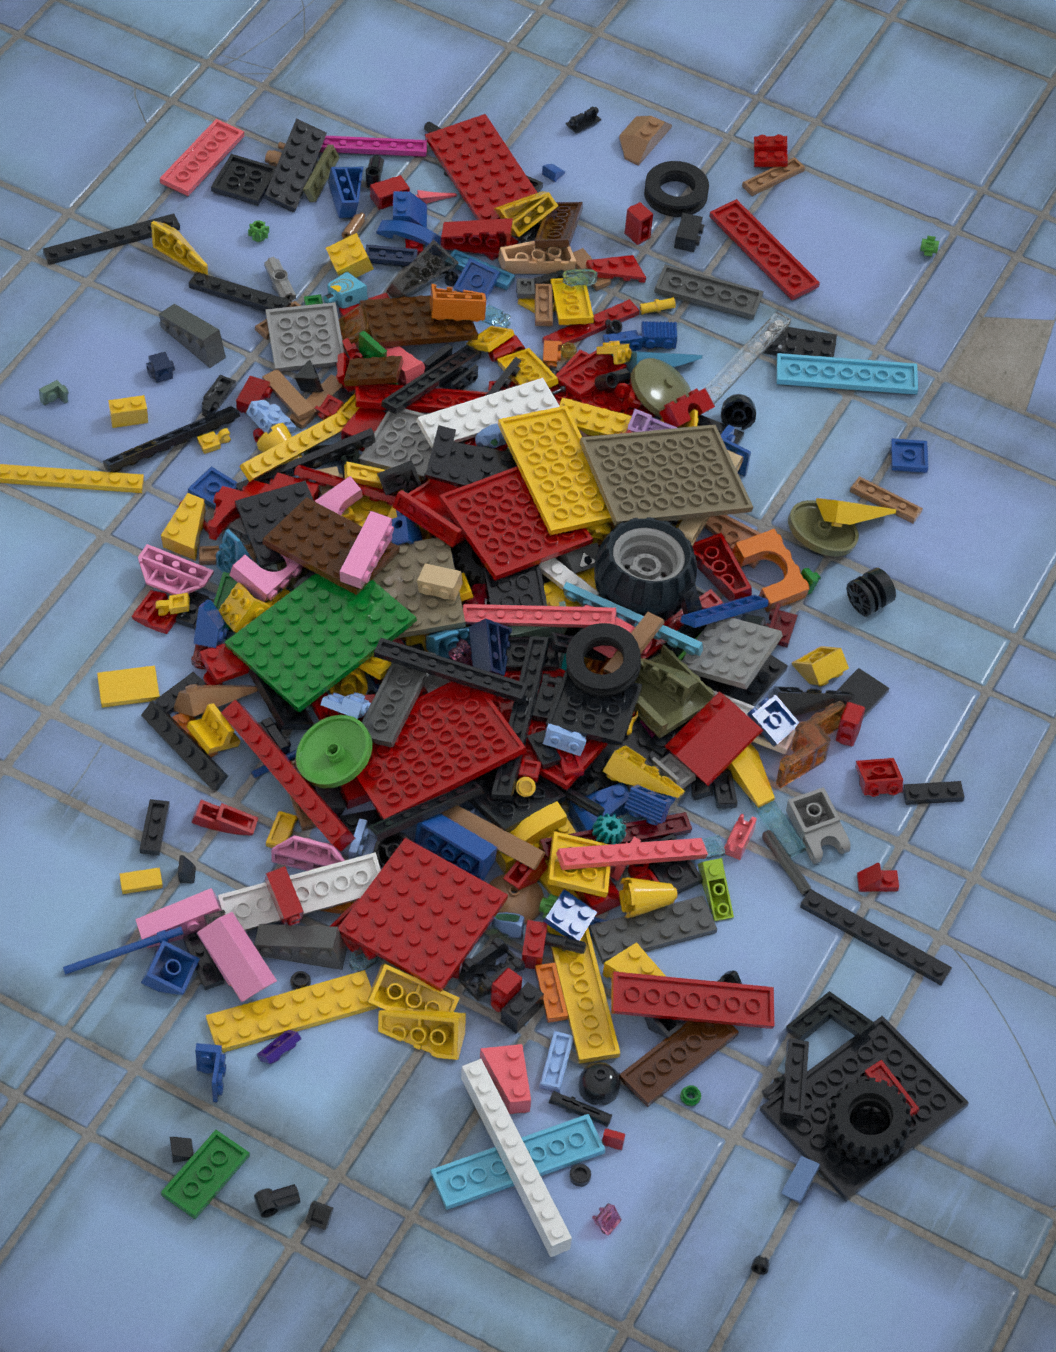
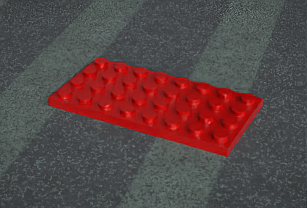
M486 114L425 134V140H427V143L477 220L501 219L494 208L537 193Z

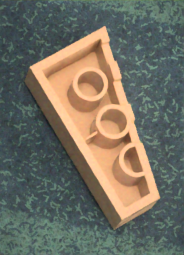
M535 241L500 247L498 258L501 269L512 274H549L552 272L556 273L559 270H563L565 274H574L576 259L571 247L564 249L557 247L541 249L540 247H535Z

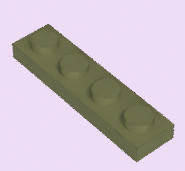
M327 145L303 188L309 202H316L329 178L331 167H335L340 158L334 145Z

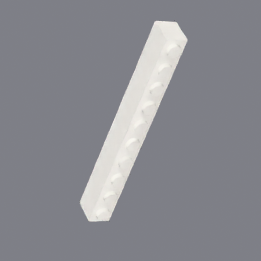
M482 1059L462 1066L461 1079L549 1256L553 1257L570 1250L572 1237Z

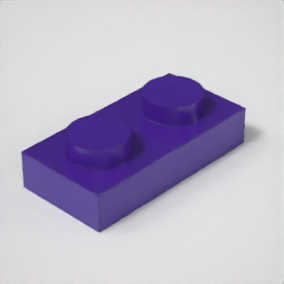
M288 1030L256 1055L261 1062L275 1063L281 1058L283 1053L293 1049L302 1038L298 1032Z

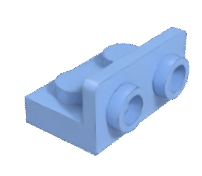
M548 723L543 744L581 756L586 744V737L578 732H571L560 726Z
M359 819L354 834L356 839L352 841L349 849V859L373 853L377 841L368 832L367 820Z

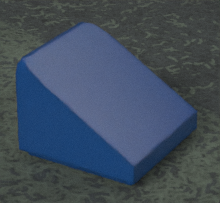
M554 164L542 166V175L554 182L565 174L564 170Z

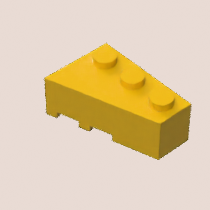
M542 191L496 207L494 210L501 219L513 218L512 236L520 237L556 209L558 204L549 192Z
M189 493L186 494L161 534L163 548L196 561L197 549L206 514L204 499Z
M637 942L606 961L603 968V976L606 978H611L613 971L666 976Z

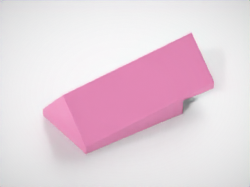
M233 912L219 917L197 932L227 984L232 986L241 1003L277 982Z

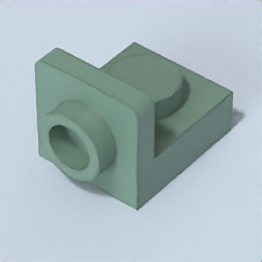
M58 380L39 389L40 402L43 405L53 402L57 398H60L64 404L68 402V389L65 385H61Z

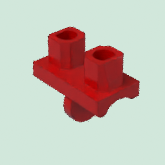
M626 383L616 385V395L623 398L621 409L626 411L631 407L638 410L642 403L636 396L632 383L631 385Z

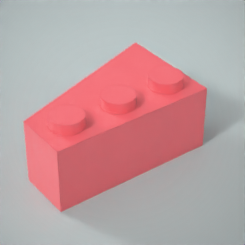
M384 347L387 350V357L402 356L403 365L398 379L400 385L405 386L424 373L425 366L423 362L406 352L402 347Z
M522 1044L481 1048L480 1059H482L508 1113L530 1112L531 1096Z

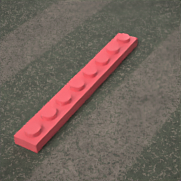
M463 604L466 625H473L485 618L504 626L585 628L599 623L616 625L617 610L616 608Z
M702 838L559 848L556 852L562 870L705 859L708 855Z

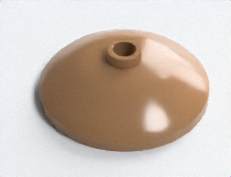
M502 874L489 883L508 894L507 901L498 913L520 914L525 918L524 925L527 924V920L534 921L540 915L539 907L544 894L537 882L518 890L503 879L506 874Z

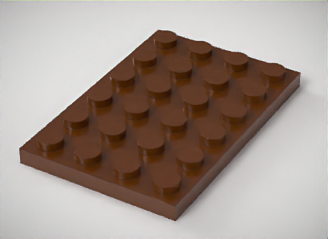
M430 295L375 300L367 299L359 302V307L370 336L382 347L478 340V332L474 322L471 320L455 321L453 319L436 320L432 318Z
M306 497L263 538V545L355 595L362 590L340 581V570L362 526ZM392 542L389 543L377 566L373 569L369 581L400 552L399 546Z

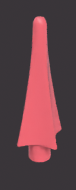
M417 190V195L415 196L428 204L456 197L457 194Z

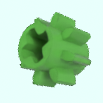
M257 220L249 224L248 236H252L253 241L261 242L265 238L268 239L269 226H265V222Z
M927 235V239L922 238L920 251H923L925 256L932 257L933 253L937 254L939 241L935 240V236Z
M550 894L548 898H542L539 912L543 913L542 918L546 917L558 896Z

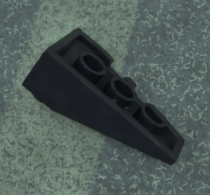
M774 686V695L781 700L793 716L855 699V694L848 691L826 690V693H822L821 690L810 688L803 692L799 687Z

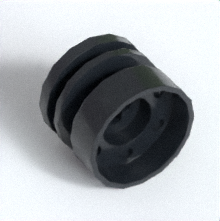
M874 567L862 576L850 581L846 587L850 603L863 616L871 615L878 611L880 607L883 608L892 603L896 598V589L891 578L880 568Z

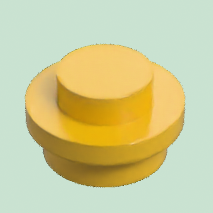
M522 777L516 782L515 788L520 796L529 797L535 792L536 785L531 778Z

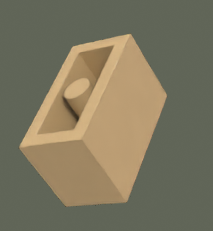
M426 563L417 579L419 593L454 601L463 584L461 571Z

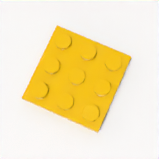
M554 831L551 842L547 884L606 898L609 887L610 866L562 870L556 852L559 848L609 844Z

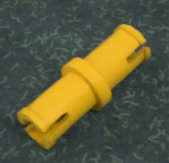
M674 297L663 300L654 299L653 302L641 303L639 308L641 315L651 312L660 313L661 310L676 308Z

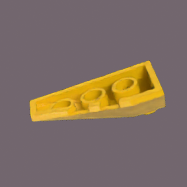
M151 222L153 248L195 273L200 272L208 275V265L179 231L166 223Z
M816 498V503L824 521L832 522L831 526L842 527V524L851 525L896 513V509Z
M626 745L614 751L603 770L607 777L613 781L632 786L640 785L651 791L676 798L685 793L670 778L666 776L661 777L658 772L659 769L655 766L646 765V759Z
M379 1010L378 1032L398 1041L409 1043L414 1048L429 1052L436 1058L459 1059L465 1036L466 1013Z

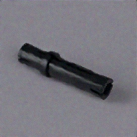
M553 1091L549 1100V1104L561 1107L567 1113L573 1112L580 1116L589 1114L592 1121L606 1127L609 1126L613 1114L577 1101L576 1097L573 1096L570 1098Z

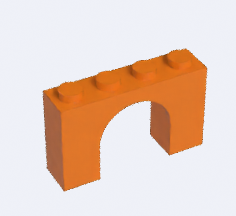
M775 528L735 544L732 552L741 567L758 560H769L776 563L783 572V580L761 589L759 596L769 600L768 607H764L766 612L775 609L777 603L781 604L780 607L806 598L809 584L806 579H803L799 566L792 560L790 551L784 546L783 539L780 534H777Z

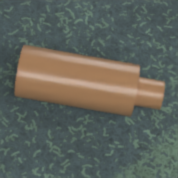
M360 212L354 215L342 232L343 239L358 233L365 223L364 213Z

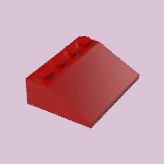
M719 691L665 747L670 754L709 786L763 730Z

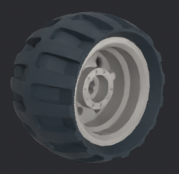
M651 517L646 519L633 518L626 523L622 522L617 525L600 545L594 565L595 585L600 597L642 616H645L647 612L652 613L664 621L680 611L682 607L678 593L689 582L695 584L697 577V561L690 540L686 539L684 533L679 528L673 527L671 523L664 520H655Z

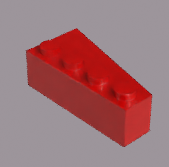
M513 218L444 222L441 235V249H455L462 252L499 256L500 247L511 245Z
M722 532L696 541L693 544L697 568L729 601L752 595V587Z

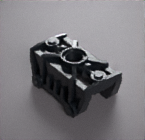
M497 937L493 939L489 947L473 958H466L463 961L459 981L479 1002L485 995L491 994L492 983L507 968L518 973L524 970L526 966L520 958L516 957L509 950L506 943ZM506 953L508 955L504 964L500 962L496 965L497 959ZM489 971H495V972H496V973H495L494 975H492L491 977H488V976L486 975L487 972H489ZM471 977H479L477 983L471 982L468 984L466 981Z

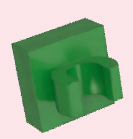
M803 568L801 575L809 584L807 594H811L821 577L817 572L813 573L809 568Z

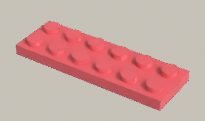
M215 119L160 177V183L189 196L242 140L244 131Z

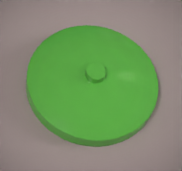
M334 715L322 719L304 734L296 752L298 770L310 784L316 787L334 788L344 785L358 776L367 765L372 752L371 735L364 724L352 716Z

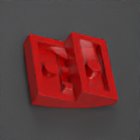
M150 590L131 617L148 628L168 634L176 622L178 613L170 614L169 611L166 615L159 616V609H156V601L169 600L166 593Z

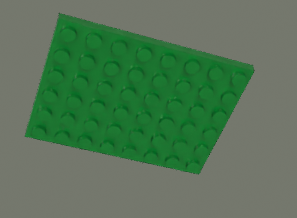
M315 573L226 640L225 646L294 709L301 712L374 655L380 638L393 641L411 627L417 619L416 616L373 580L369 581L355 595Z

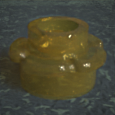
M564 343L561 347L562 357L566 359L572 358L577 352L573 343Z

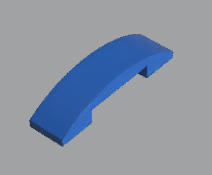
M382 220L376 231V234L390 239L397 235L426 245L425 250L439 255L444 250L441 249V237L438 234L415 223L402 220Z

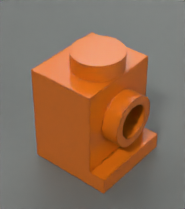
M544 340L543 363L549 369H556L557 361H561L562 341Z

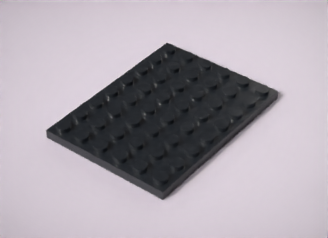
M883 1016L874 1021L875 1028L860 1040L854 1036L807 1071L805 1110L802 1120L781 1116L783 1090L760 1107V1112L803 1157L820 1164L818 1172L845 1201L959 1114L969 1104ZM882 1060L919 1107V1112L911 1116L909 1137L903 1149L899 1148V1153L895 1157L889 1155L888 1161L882 1162L879 1159L877 1164H870L869 1160H864L863 1164L858 1162V1158L853 1157L851 1160L846 1157V1151L841 1153L837 1149V1143H833L831 1132H829V1113L832 1100L836 1098L837 1092L841 1088L845 1090V1085L849 1082L856 1084L857 1079L863 1078L864 1081H869L864 1071ZM869 1106L855 1110L849 1119L851 1125L857 1131L866 1135L880 1134L887 1130L890 1125V1120L883 1111Z

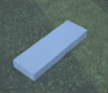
M554 1031L539 1088L560 1093L573 1044V1035Z

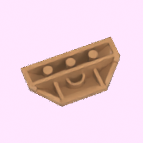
M636 116L619 135L624 159L639 166L672 128V125L653 116Z

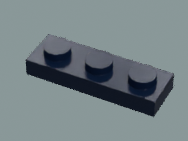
M366 244L365 251L371 263L416 267L418 249Z

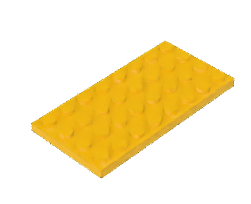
M567 405L498 419L500 431L550 535L613 522L579 443L582 436Z

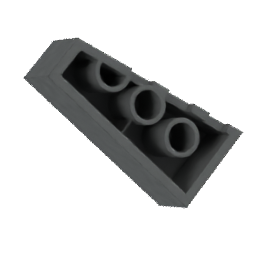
M176 304L171 305L158 314L161 328L209 368L226 358L218 328Z
M259 924L254 943L259 954L265 958L343 970L347 947L338 927Z

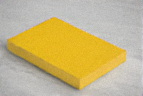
M155 665L97 673L102 708L150 702L160 696Z

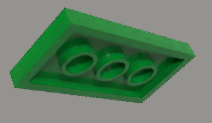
M215 1129L161 1191V1196L196 1220L250 1157V1152Z

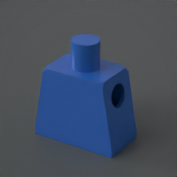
M396 510L397 517L392 519V526L394 527L392 543L398 546L404 543L414 544V541L423 540L419 525Z

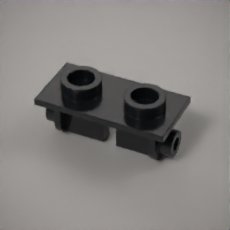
M592 106L584 111V114L580 113L572 116L565 124L576 134L601 121V118L597 116L599 109Z

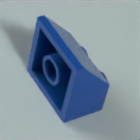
M393 191V220L407 221L427 228V204L411 192Z
M207 599L199 606L193 644L216 648L223 643L224 639H227L229 629L226 628L227 623L211 600Z
M163 940L157 947L141 983L158 992L183 995L200 958Z

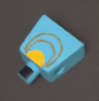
M345 272L328 283V294L323 297L325 303L336 302L339 307L347 308L359 304L361 300L368 299L367 285L349 272Z

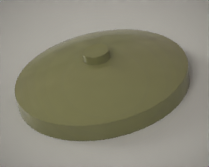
M654 358L643 359L631 372V383L636 396L650 412L660 418L662 417L659 412L665 409L664 405L671 401L677 403V398L683 395L689 397L688 393L691 392L683 376L664 361Z
M814 500L801 501L795 504L788 515V526L795 538L804 546L817 553L834 557L844 556L851 553L858 542L859 534L855 524H842V527L831 526L832 522L824 521Z

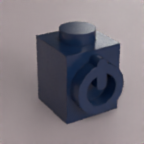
M166 352L148 356L149 362L146 363V369L150 378H154L156 383L173 379L175 366L173 361L169 360Z

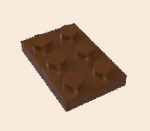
M402 356L351 359L344 378L345 386L397 383L403 365Z

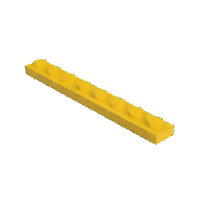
M340 411L242 463L239 468L250 482L341 433V430L348 421Z
M0 464V483L142 493L144 474Z

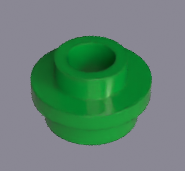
M689 1085L682 1089L680 1099L687 1106H695L701 1100V1092L696 1086Z

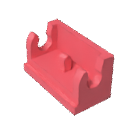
M744 814L739 816L723 848V854L741 860L755 830L757 818L753 816L749 822L743 819Z

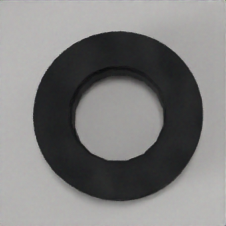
M667 161L654 166L648 172L645 180L644 196L650 207L663 215L671 217H682L683 213L693 215L699 212L707 202L709 181L701 169L690 163ZM668 182H681L691 187L693 192L685 196H672L665 193L661 186Z
M599 623L585 627L571 639L566 651L569 677L577 688L592 696L609 697L624 692L636 681L641 668L640 648L636 639L629 631L615 624ZM601 645L612 646L622 653L623 663L613 673L606 675L595 674L584 665V657L587 652Z

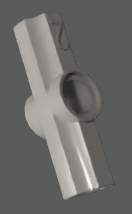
M275 257L268 258L264 262V267L272 281L273 289L277 291L279 297L288 299L292 303L296 299V294L288 280L287 271L283 269L279 259Z

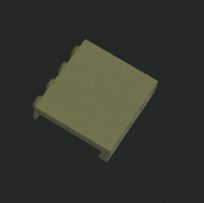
M665 645L662 646L661 654L650 661L691 674L699 683L696 692L684 706H681L640 677H637L634 683L642 684V691L635 708V714L638 711V717L659 738L692 719L715 695L713 690L707 687L700 677L694 674Z

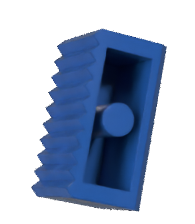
M642 321L640 331L643 338L642 347L649 349L654 347L676 348V322Z
M640 785L631 787L624 809L628 810L629 814L634 817L642 816L647 818L646 821L652 825L665 822L672 799Z

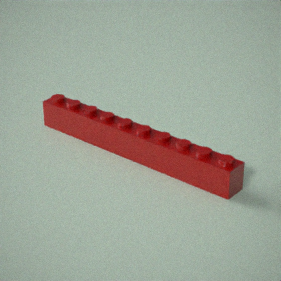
M235 699L221 712L334 847L342 852L356 839L243 705Z

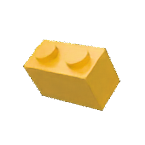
M144 395L108 400L112 428L148 423V412Z

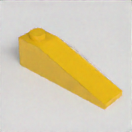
M750 743L726 769L731 770L732 778L759 808L774 801L775 796L759 753Z
M383 964L372 985L368 1003L384 1010L454 1012L460 998L444 990L440 992L409 974Z

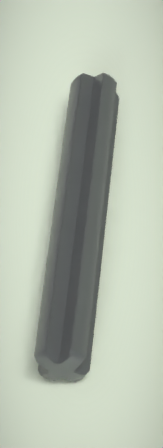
M771 830L765 831L762 835L763 840L802 895L807 894L811 886Z

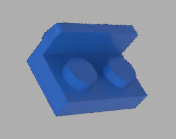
M637 330L603 335V342L620 341V344H629L631 351L642 350L643 338L641 335H638Z

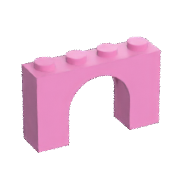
M349 476L315 500V502L342 515L345 509L363 496L360 487Z
M244 555L232 566L230 576L238 583L243 584L255 598L267 602L268 600L272 601L278 594L277 591L281 588L285 589L293 577L297 578L304 566L283 556L287 567L281 571L270 572L262 569Z

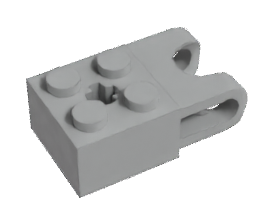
M824 787L788 800L786 812L813 864L821 862L823 856L821 847L824 845L834 846L840 854L850 851L849 838Z

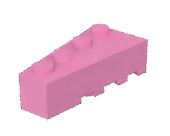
M370 511L340 570L341 582L360 589L363 588L365 583H368L373 569L377 566L379 559L392 540L394 531L392 518Z
M210 888L135 920L142 939L157 935L159 931H169L181 926L184 934L169 939L168 943L183 939V936L200 931L223 916L219 899L213 889ZM160 942L148 946L147 948L159 946Z

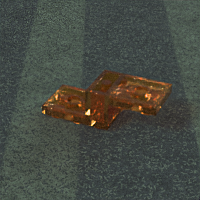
M841 700L835 704H830L824 711L815 713L809 720L802 721L795 727L791 747L794 753L790 756L786 755L780 761L776 784L780 788L826 761L831 741L828 735L838 729L846 706Z

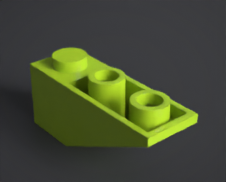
M722 858L698 863L699 874L703 878L701 884L714 921L734 918Z

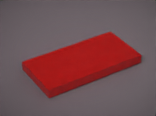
M596 350L557 374V385L565 386L568 393L580 400L597 389L595 378L598 375L625 369L627 365L624 363L614 364L611 354H597Z

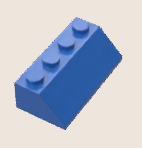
M441 813L417 824L414 843L484 881L495 861L496 846Z

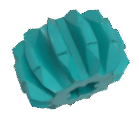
M606 813L604 816L600 815L596 822H594L592 836L597 837V842L601 841L609 845L621 844L622 839L626 836V825L621 824L622 818L616 819V814L610 817Z

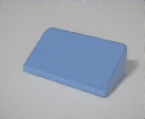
M801 1156L781 1194L801 1204L820 1168V1164Z

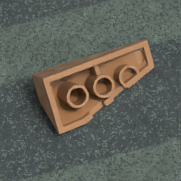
M188 685L185 687V690L178 693L174 711L197 716L204 713L209 704L214 703L216 707H219L235 699L237 700L257 692L258 689L252 685Z

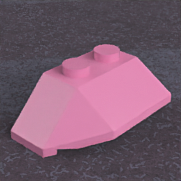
M146 544L138 556L145 583L172 595L187 592L189 594L205 587L214 574V570Z
M295 835L273 847L271 851L272 862L305 871L345 861L340 851L332 844Z

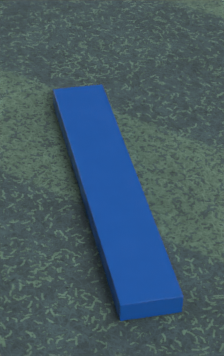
M751 595L682 615L681 623L696 628L768 607L769 600L757 595Z

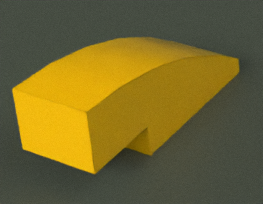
M557 801L533 813L508 833L529 844L540 841V839L547 838L549 832L565 826L567 815Z

